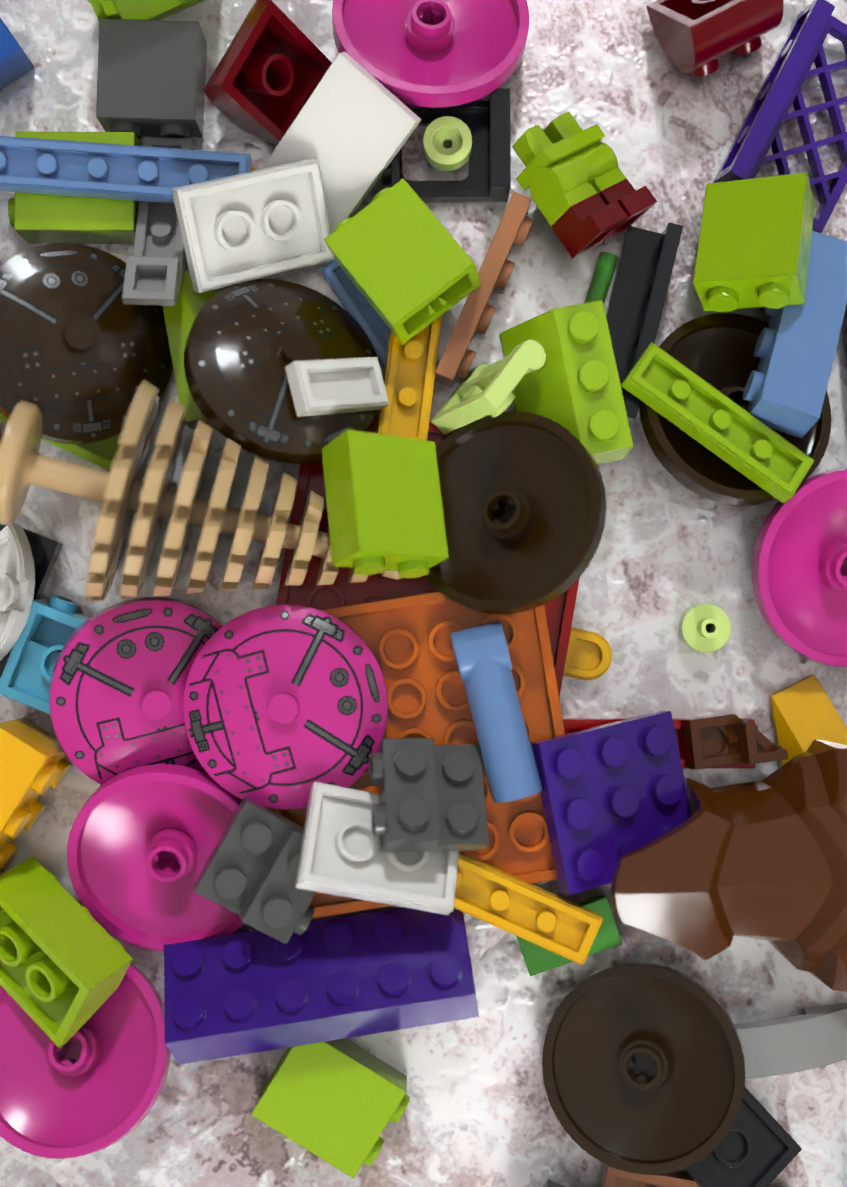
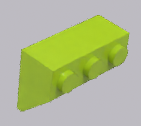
M603 300L555 308L499 334L503 358L509 356L517 345L526 340H535L540 343L546 354L544 365L534 372L525 373L512 390L515 396L512 402L514 412L533 413L557 422L584 445L596 464L623 460L633 448V442Z
M31 857L0 875V985L46 1035L61 1048L118 989L133 958L125 951L123 945L118 940L112 938L91 916L89 910L79 904L60 885L54 874L47 871L34 857Z

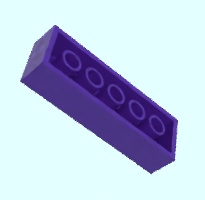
M401 907L310 922L302 935L293 932L287 944L256 930L164 945L165 1044L179 1065L479 1017L464 915L462 911L453 908V912L449 915Z

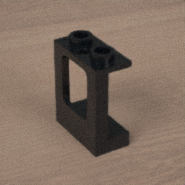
M497 88L490 93L489 101H473L458 106L430 108L405 104L421 119L418 126H428L432 121L443 116L456 117L468 126L472 135L469 175L461 181L407 180L402 173L401 148L382 174L383 186H394L404 178L423 202H508L511 187L510 88Z

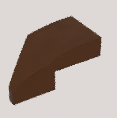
M735 714L681 719L687 769L698 770L739 763L751 765L788 759V752L783 747L772 743L758 731L759 727L750 719H741Z

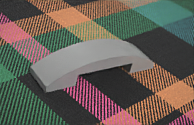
M143 137L142 146L193 150L192 138ZM140 201L133 255L127 256L122 301L123 304L175 306L181 290L186 264V254L175 203Z
M847 1003L802 1009L803 1015L734 1024L743 1048L746 1070L745 1079L795 1073L846 1060Z

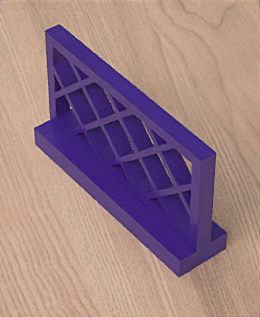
M814 0L797 15L713 183L752 179L755 178L761 165L774 161L779 175L791 174L786 158L806 152L813 179L809 180L810 186L816 187L820 201V207L813 219L812 230L822 233L847 184V133L839 106L847 104V96L837 99L830 75L831 72L847 68V60L828 65L822 45L827 35L830 34L842 42L847 59V25L832 16L835 6L826 0ZM814 62L816 69L810 70ZM818 76L825 103L806 108L801 86L804 80ZM793 104L794 112L788 113L791 105ZM828 110L834 136L815 142L808 115ZM797 119L804 145L784 151L779 129L782 123ZM837 143L842 164L838 172L824 175L818 148ZM771 147L773 155L766 156ZM833 180L831 186L828 189L827 182Z

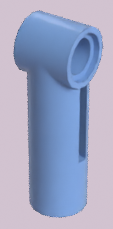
M500 621L450 633L456 663L466 691L493 802L514 801L541 792L543 788L514 683L510 654Z

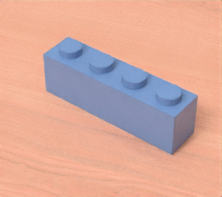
M812 230L805 304L786 305L779 309L765 307V314L770 315L771 319L769 327H764L758 337L754 356L760 358L758 370H753L747 380L743 392V400L749 401L747 412L771 429L803 438L820 418L847 305V241Z

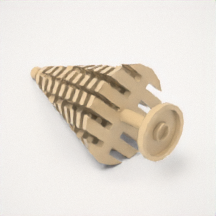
M143 379L133 398L118 445L121 446L111 466L110 473L39 454L43 429L42 412L35 404L22 400L15 406L0 443V524L9 525L15 521L26 500L30 485L104 503L98 517L93 539L95 543L89 559L87 572H90L85 586L86 600H104L106 598L127 540L126 534L134 512H137L134 519L128 544L130 546L126 554L122 573L124 577L120 585L121 599L139 596L152 559V551L163 518L170 519L163 545L164 549L160 558L153 596L171 595L191 525L203 529L187 594L204 592L220 532L234 536L220 591L237 590L250 540L263 544L252 589H269L282 547L293 550L287 570L285 586H301L303 584L312 555L321 557L317 585H330L334 583L339 567H335L332 564L329 531L328 533L318 531L324 506L323 497L311 490L307 496L299 526L288 523L297 480L283 471L271 515L266 516L257 513L270 464L266 459L257 454L255 455L242 508L228 506L227 503L242 446L227 438L210 501L198 498L214 434V427L202 419L198 420L178 491L170 490L187 411H185L187 407L173 398L167 406L154 446H156V449L148 466L144 482L142 481L155 428V423L153 422L157 415L159 397H157L159 389ZM350 568L349 583L366 582L368 575L355 574L354 568ZM385 570L381 572L383 577L395 580L401 579L398 571Z

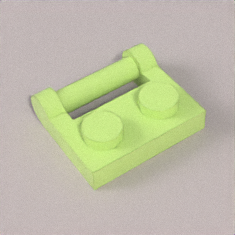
M526 340L517 345L509 356L492 365L482 364L473 368L431 422L446 435L489 414L493 418L499 416L514 401L515 396L512 390L524 374L534 372L544 365L546 354L542 345L535 340Z

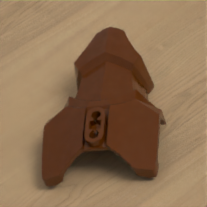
M814 739L806 752L793 757L762 781L710 788L701 782L687 778V790L698 808L697 812L663 836L619 858L610 891L620 921L623 924L671 941L695 953L703 960H707L731 946L733 936L767 940L796 969L810 972L831 990L847 992V745Z

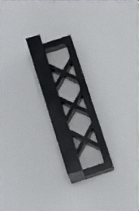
M669 222L662 234L633 226H628L606 310L620 385L651 342L655 343L683 229L682 225ZM621 386L630 425L637 417L640 399Z

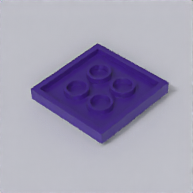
M658 711L531 743L543 788L540 794L560 893L572 895L612 883V878L621 856L663 836L692 816L671 711Z

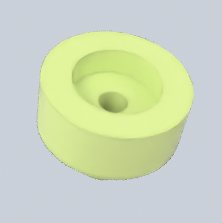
M443 116L435 119L428 125L423 136V152L430 165L441 171H453L462 167L469 159L472 148V135L470 129L462 120L452 116Z
M698 604L690 607L683 613L679 621L681 640L688 648L697 652L708 653L720 649L726 644L731 633V624L727 614L721 608L712 604ZM707 624L709 625V631H708V632L706 631V626H707Z

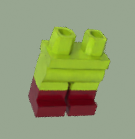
M570 111L552 120L544 130H542L539 124L527 129L513 144L512 148L526 166L517 176L516 180L524 191L530 190L533 201L573 259L599 245L601 242H605L627 230L628 226H632L657 200L646 186L638 190L633 188L619 169L617 157L613 149L606 143L601 142L605 134L596 124L582 130Z

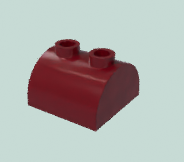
M256 0L204 90L212 104L235 124L268 143L278 145L332 62L272 0Z
M656 0L646 6L653 30L664 53L678 70L683 73H691L693 77H704L715 72L719 68L718 58L732 50L735 55H745L756 51L762 45L761 35L778 27L783 17V0Z

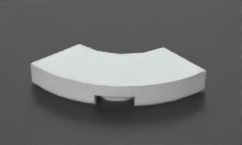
M15 523L5 526L0 531V661L9 653L22 634L31 611L35 590V567L31 547L22 526Z

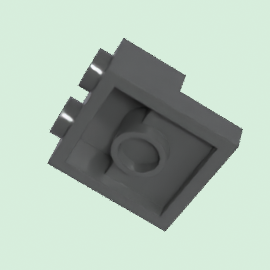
M382 738L377 753H370L369 757L370 784H378L379 803L372 805L373 836H381L382 852L485 850L488 847L486 804L479 744L434 745V738Z
M244 797L193 885L194 892L239 914L241 922L287 944L293 932L302 935L306 931L314 914V907L309 904L316 891L295 888L304 827Z

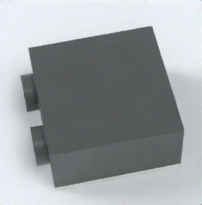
M100 19L96 118L105 132H135L139 140L141 137L204 139L206 95L204 89L206 86L207 43L199 22Z

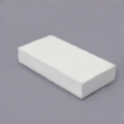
M378 357L294 361L285 367L297 417L377 411L390 405Z

